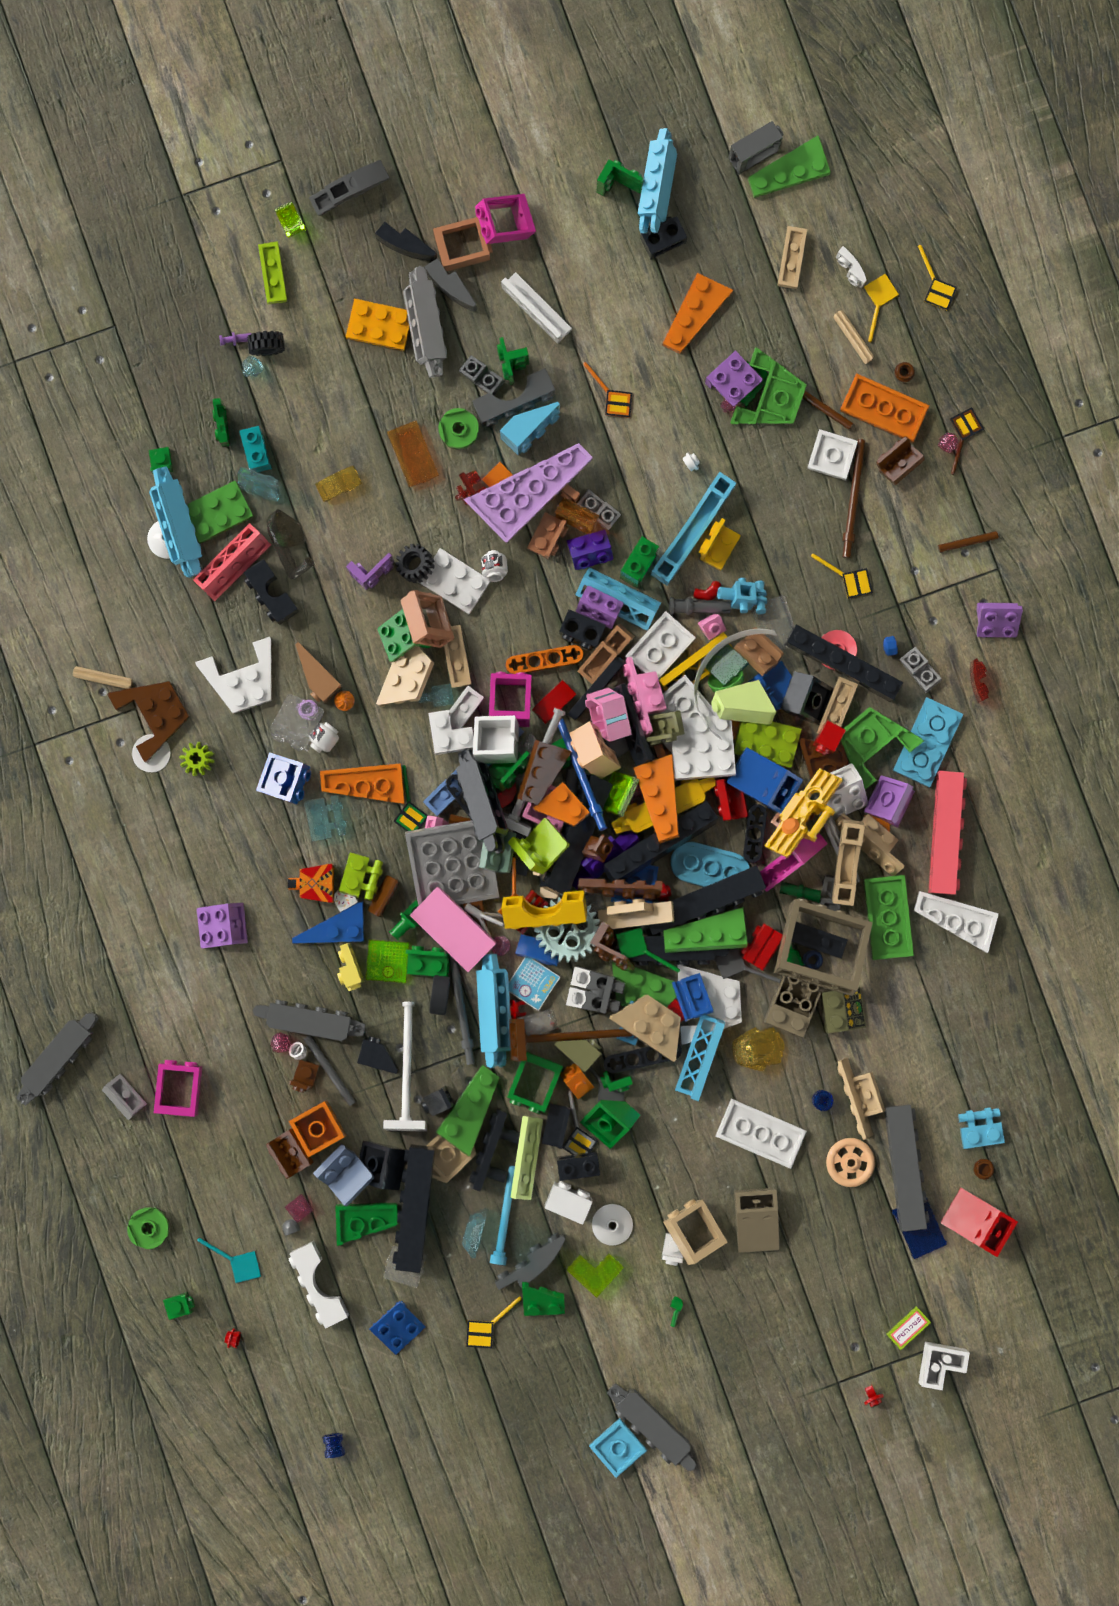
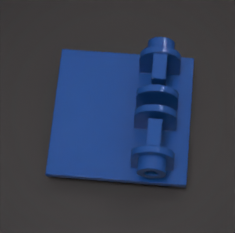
M781 660L764 676L759 673L748 682L759 680L777 711L782 706V701L792 676Z
M403 1301L396 1302V1305L388 1310L385 1315L383 1314L382 1318L373 1323V1326L369 1329L395 1355L426 1328L406 1308L407 1305Z

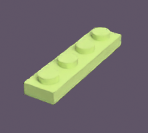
M523 1116L510 1198L531 1200L543 1118Z

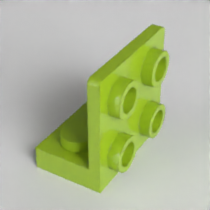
M544 818L526 839L512 837L508 841V844L531 871L542 875L569 847V843L547 818Z

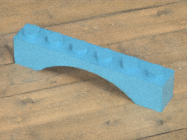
M718 473L679 534L652 570L651 576L666 586L669 585L735 488L736 482L723 473Z

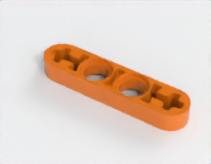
M570 645L516 655L507 659L506 669L510 674H516L519 672L530 673L573 665L582 660L583 651L577 645ZM573 649L580 653L576 660H573V657H566L567 662H563L561 651L565 650V655L571 654ZM551 653H558L560 655L558 663L553 664L549 661L548 657ZM536 656L540 659L538 667H531L529 665L531 657ZM522 658H526L528 669L524 670V665L518 666L516 671L513 668H509L513 660H516V663H523Z

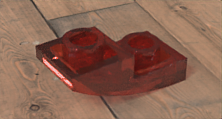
M976 658L970 662V679L977 702L980 703L989 698L987 695L989 690L985 683L980 682L981 679L986 677V667L982 661L979 662Z

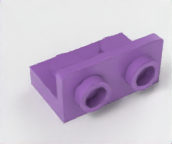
M587 586L578 603L576 612L603 623L606 627L612 629L623 606V602L591 586Z

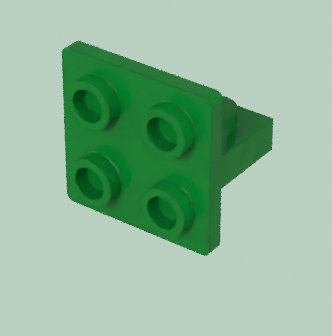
M501 337L499 338L500 344H497L498 357L500 361H504L502 364L504 380H509V384L513 385L512 369L516 371L525 369L526 365H529V354L527 347L507 352L504 338Z

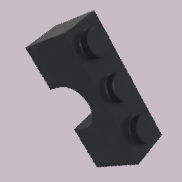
M264 559L244 572L247 577L244 581L250 590L252 588L256 590L258 594L255 597L260 605L263 606L265 604L269 609L266 614L272 622L277 621L281 625L299 612L287 593L279 597H272L268 594L269 585L277 578Z

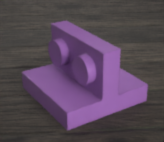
M881 775L864 812L898 828L915 792L912 790L913 786Z

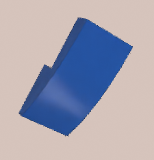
M521 934L515 952L517 956L535 959L543 964L558 965L559 956L556 955L551 959L552 952L544 954L546 947L539 948L542 940H536L535 937Z

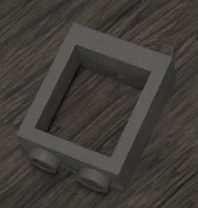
M773 121L731 145L729 160L738 175L780 151L783 132L778 125L775 126Z

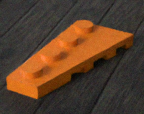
M697 273L662 346L681 354L699 330L733 293V290Z
M671 754L634 767L659 843L679 837L673 756Z

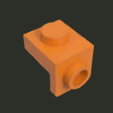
M575 1063L567 1066L560 1073L561 1078L577 1099H580L594 1088L580 1067Z

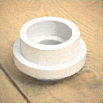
M687 452L686 456L683 457V461L690 471L694 469L697 471L699 469L698 464H700L699 459L694 453L691 455Z

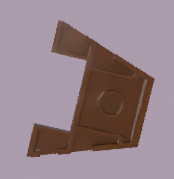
M170 681L109 692L107 694L115 710H119L134 701L138 705L154 737L136 746L145 763L161 749L163 744L189 718Z

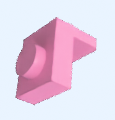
M714 613L698 622L700 629L708 640L727 631L719 614L716 615Z

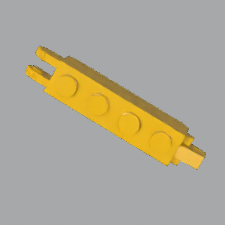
M705 778L700 781L698 779L680 781L681 785L675 788L677 815L703 803L706 796L705 792L715 787L716 780L714 778ZM645 802L640 805L633 803L627 806L624 815L611 823L616 834L629 830L638 834L653 826Z

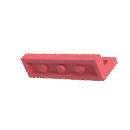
M249 523L193 581L211 599L216 601L271 544ZM251 532H253V534H252L248 539H246V537H247ZM238 547L234 553H231L234 548ZM220 562H223L220 567H217ZM206 576H209V578L202 584L201 581Z

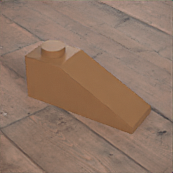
M297 642L295 645L307 683L313 691L310 695L318 703L322 700L326 704L342 686Z

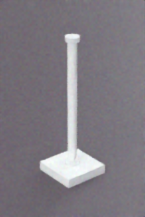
M402 1002L404 1007L402 1117H399V1120H384L383 1129L386 1131H427L426 1121H412L410 1117L412 1009L415 1007V1002Z

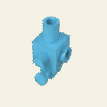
M739 578L732 588H718L717 598L731 600V608L740 609V613H747L753 605H757V614L766 613L767 593L764 590V581L752 583L746 582V578Z

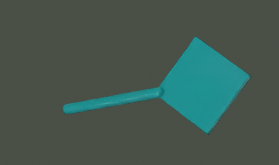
M197 1239L201 1244L230 1260L236 1283L261 1277L255 1251L231 1257L203 1239Z

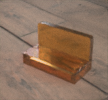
M565 497L555 511L556 518L566 520L567 524L586 534L593 532L600 516Z

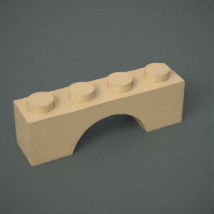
M846 819L842 821L832 893V902L835 904L854 906L857 867L865 827L862 821Z

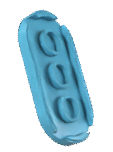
M687 842L675 849L670 862L671 869L678 879L702 887L750 868L747 861L737 853L696 842Z

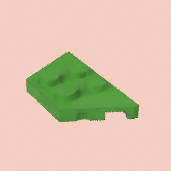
M612 961L613 976L617 980L626 983L623 994L615 992L616 1000L621 1001L622 1006L626 1007L630 1004V1001L636 1002L644 995H649L665 1007L676 998L672 986L674 981L635 967L634 971L629 969L624 971L618 968L616 963Z

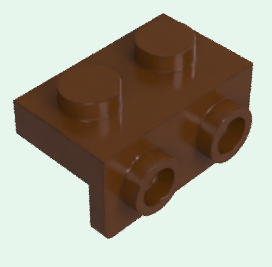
M905 436L903 439L898 440L889 451L883 453L876 463L879 472L892 484L896 485L919 466L925 458L923 454L911 445L909 438Z
M292 1128L266 1144L269 1154L274 1158L280 1172L286 1179L314 1163L311 1157L307 1156Z

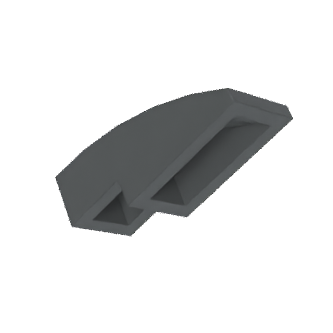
M439 259L424 266L430 280L443 294L470 311L474 312L477 310L476 303L456 271L448 275Z

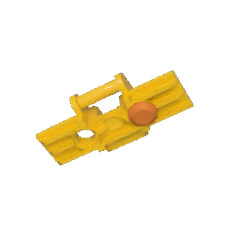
M819 768L804 791L801 790L800 793H795L780 814L782 822L765 844V847L789 858L802 838L815 842L819 831L829 817L835 814L834 809L826 804L842 783V778ZM820 793L818 799L810 800L812 794ZM823 812L809 832L805 824L811 813L819 815Z

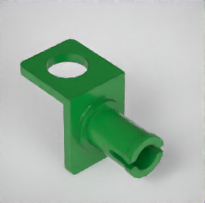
M417 899L404 912L400 913L401 920L389 931L397 941L410 928L416 929L419 926L410 916L413 908L418 907Z

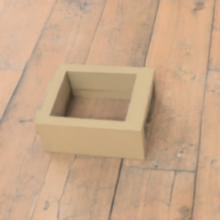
M703 1199L688 1201L684 1204V1209L681 1211L677 1209L667 1215L668 1219L663 1222L688 1265L699 1262L728 1243ZM697 1209L711 1232L713 1239L693 1252L677 1222Z

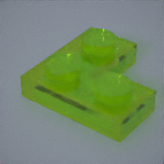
M610 1253L596 1267L579 1254L566 1270L597 1298L621 1272L624 1266Z

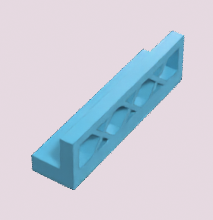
M590 567L583 576L575 594L581 598L584 593L582 591L583 587L586 585L622 601L623 604L629 607L630 612L625 613L620 610L618 617L645 630L649 629L661 602ZM643 613L649 616L647 623L640 620L637 614Z
M709 1015L699 1018L675 1091L690 1095L691 1099L699 1101L725 1026V1021ZM704 1019L715 1023L713 1030L706 1034L701 1027ZM704 1038L707 1048L698 1053L695 1044ZM698 1057L701 1063L700 1068L691 1072L688 1066L689 1061ZM690 1076L694 1082L692 1091L681 1087L682 1081Z

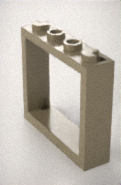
M795 899L789 906L774 973L852 996L858 991L873 922L867 921L865 917L850 916L845 911L830 910L825 905L810 904L805 899ZM798 911L862 930L851 981L787 962Z

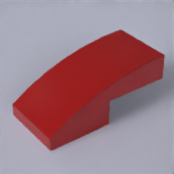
M562 680L532 711L547 724L553 718L554 708L561 710L577 694Z

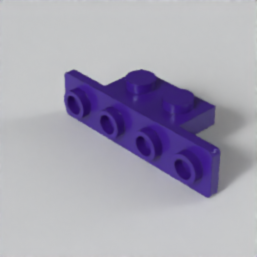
M631 830L623 832L616 839L609 836L608 839L614 846L605 862L586 857L581 862L584 868L576 874L572 886L578 891L579 878L597 879L604 873L605 863L633 847L640 841V838Z

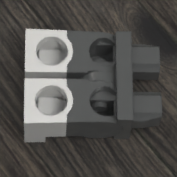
M576 966L574 967L571 985L590 989V991L578 987H570L566 1005L605 1014L608 1012H619L621 1001L611 999L612 992L623 994L626 983L617 980L615 976Z

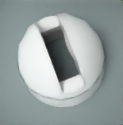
M295 1042L290 1046L289 1054L294 1059L301 1060L306 1057L307 1049L302 1043Z

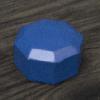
M894 636L885 637L883 640V649L887 656H894L898 653Z

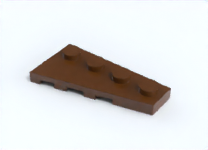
M579 878L578 891H584L585 895L600 893L604 897L621 895L624 899L642 897L645 901H655V899L660 897L663 881H655V885H649L646 881L640 880L632 884H628L625 880H614L610 884L606 879Z

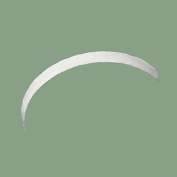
M750 629L735 633L718 643L706 655L697 671L694 683V700L700 717L701 714L697 702L698 684L702 672L710 659L720 649L734 640L755 634L777 636L775 630ZM708 727V729H709L715 736H717L718 738L721 739V737H720L717 733H715L714 731H712V730Z

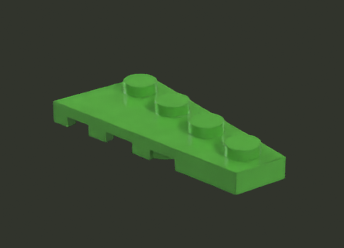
M819 136L814 137L749 176L748 181L753 197L756 198L830 175V169Z
M743 907L664 930L665 953L746 948L747 937Z
M484 1065L477 1071L435 1132L468 1157L472 1152L500 1078Z

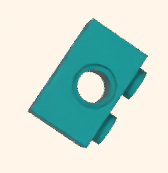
M255 426L240 430L251 473L254 474L272 469L261 428Z

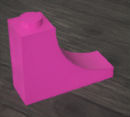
M820 833L817 834L815 842L802 838L789 858L780 855L760 871L767 887L764 889L766 892L797 870L828 844Z

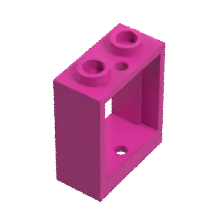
M525 194L483 198L475 206V213L481 225V234L486 244L525 240L536 232ZM511 207L518 231L496 233L490 210Z
M505 672L491 673L489 716H516L519 727H530L531 675L523 672L516 674H507ZM496 685L526 686L525 711H495Z
M165 1060L164 1063L158 1065L154 1113L190 1117L198 1115L202 1067L197 1066V1062H185V1065H178L176 1060ZM165 1070L194 1072L190 1107L162 1104Z

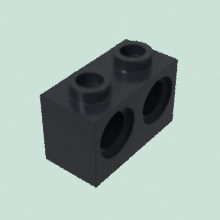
M671 216L667 217L666 221L661 222L658 233L652 232L651 227L648 226L647 233H641L640 236L650 260L687 242V235L677 216L674 218ZM675 229L677 234L669 235L667 230ZM656 237L659 239V242L652 244L649 242V238Z
M568 609L559 634L562 635L561 638L571 643H573V640L581 643L580 646L591 651L592 648L596 649L598 647L606 625ZM569 623H576L578 630L569 632L566 627ZM587 631H594L597 637L594 640H588L585 637Z
M597 1151L557 1157L559 1181L600 1176Z

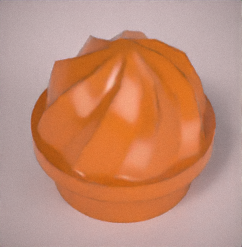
M341 691L335 696L334 702L339 710L348 711L354 706L355 699L349 691Z

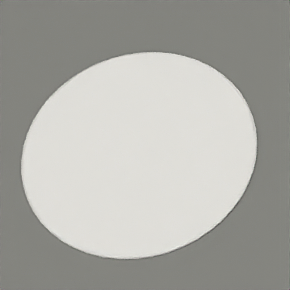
M153 734L139 738L132 750L134 763L145 772H157L163 769L170 759V747L165 742L161 749L147 763L143 761L136 746L154 737Z

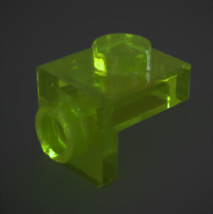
M292 201L275 209L279 222L288 238L306 230Z

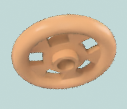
M845 1138L836 1142L831 1147L827 1155L826 1166L829 1175L835 1182L845 1187H857L867 1182L872 1176L875 1169V1157L873 1151L865 1142L856 1138ZM855 1147L863 1151L861 1156L853 1153ZM845 1148L848 1153L844 1154L841 1158L838 1152ZM849 1159H853L855 1161V1164L852 1167L848 1166L847 1164ZM861 1161L867 1162L865 1171L860 1170ZM840 1162L843 1171L837 1172L835 1164ZM856 1172L855 1179H847V1173Z

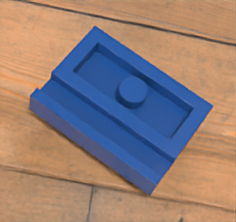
M700 973L683 978L677 982H672L685 1022L713 1013V1008Z

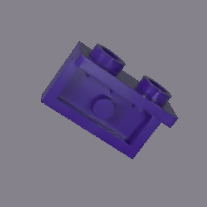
M606 530L567 540L575 570L585 569L613 560L612 549Z

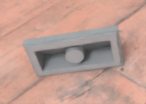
M121 1074L116 1076L102 1089L128 1120L147 1104Z

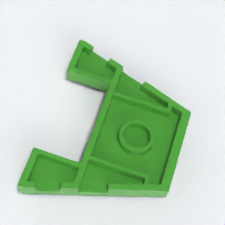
M755 347L749 365L769 371L756 411L736 405L730 423H794L807 384L759 348Z
M870 707L844 728L846 731L841 739L850 764L853 763L861 776L865 790L877 780L864 766V763L891 740L897 737L909 753L924 742L922 738Z

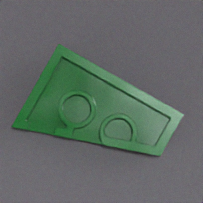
M397 1203L349 1204L348 1206L336 1204L337 1246L398 1225Z

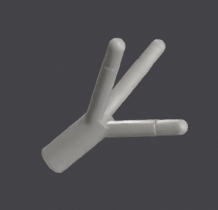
M469 903L464 908L465 911L478 918L483 930L490 936L491 934L483 919L499 926H504L503 922L494 919L503 918L501 914L482 912Z

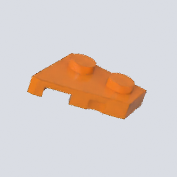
M563 782L540 801L538 805L533 807L536 812L543 813L556 820H561L574 827L590 814L587 808Z

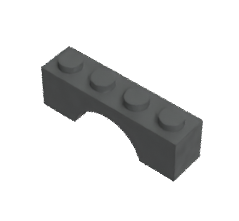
M546 368L527 376V386L518 398L505 401L488 393L473 400L472 404L482 427L486 425L491 427L497 424L501 418H511L521 409L526 411L533 408L535 403L539 401L547 402L551 400L553 395H555V388Z

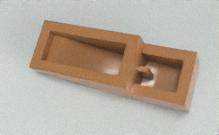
M618 624L577 672L593 684L635 636L623 625Z

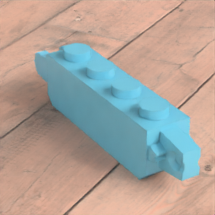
M667 128L660 129L657 140L650 141L638 209L640 233H647L649 223H651V231L658 233L660 222L666 221L677 159V151L671 139L672 134Z
M161 467L153 470L155 486L151 487L149 493L170 560L175 565L180 564L184 576L191 578L193 575H198L201 570L198 558L202 557L201 546L195 536V527L190 520L189 508L184 501L182 486L179 484L178 479L173 480L167 467Z
M486 954L482 958V970H476L481 1052H485L487 1067L494 1068L495 1066H505L506 1051L511 1050L509 980L506 969H499L497 954Z

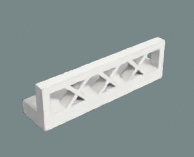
M516 272L509 279L505 277L501 281L502 289L557 344L572 331V328Z

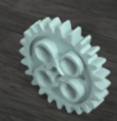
M552 900L550 901V907L556 905ZM591 905L587 906V919L584 922L587 928L580 930L576 924H572L571 931H568L561 945L558 942L569 924H561L559 926L546 925L535 928L534 932L540 933L536 936V940H542L539 948L546 947L544 954L552 952L551 959L557 955L559 956V962H561L563 957H566V961L569 963L570 957H573L575 962H577L578 955L584 959L586 957L585 951L589 954L592 953L590 942L599 928L595 925L599 924L600 920L593 919L596 916V912H589ZM551 929H555L559 932V936L551 937L548 932ZM573 939L577 942V946L569 947L566 941Z

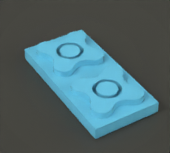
M926 697L910 731L922 738L924 742L910 753L903 746L893 771L930 788L963 714Z

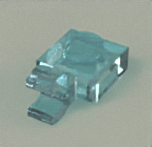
M451 684L431 687L432 693H422L419 704L433 702L434 707L454 705Z

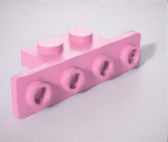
M627 657L625 664L622 666L623 674L628 678V691L633 696V706L636 714H638L639 722L646 738L653 731L648 714L664 712L667 708L656 671L637 675L632 657Z

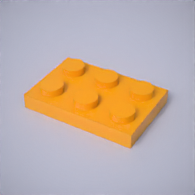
M354 298L346 339L405 352L410 330L407 310Z

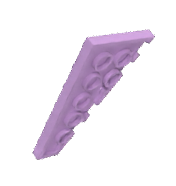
M578 443L471 497L465 498L464 501L507 544L593 457Z

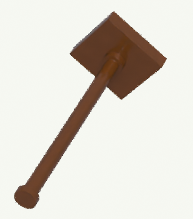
M509 1019L511 1060L527 1061V1043L634 1036L625 1029L526 1035L524 1019Z

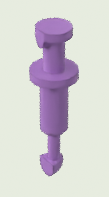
M232 332V336L229 337L219 335L220 345L233 342V345L236 346V343L248 342L247 337L251 333L235 335V332Z

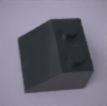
M794 671L780 709L792 716L819 726L834 688L815 676Z
M363 1140L359 1159L374 1175V1179L368 1185L380 1189L399 1191L405 1164V1149Z

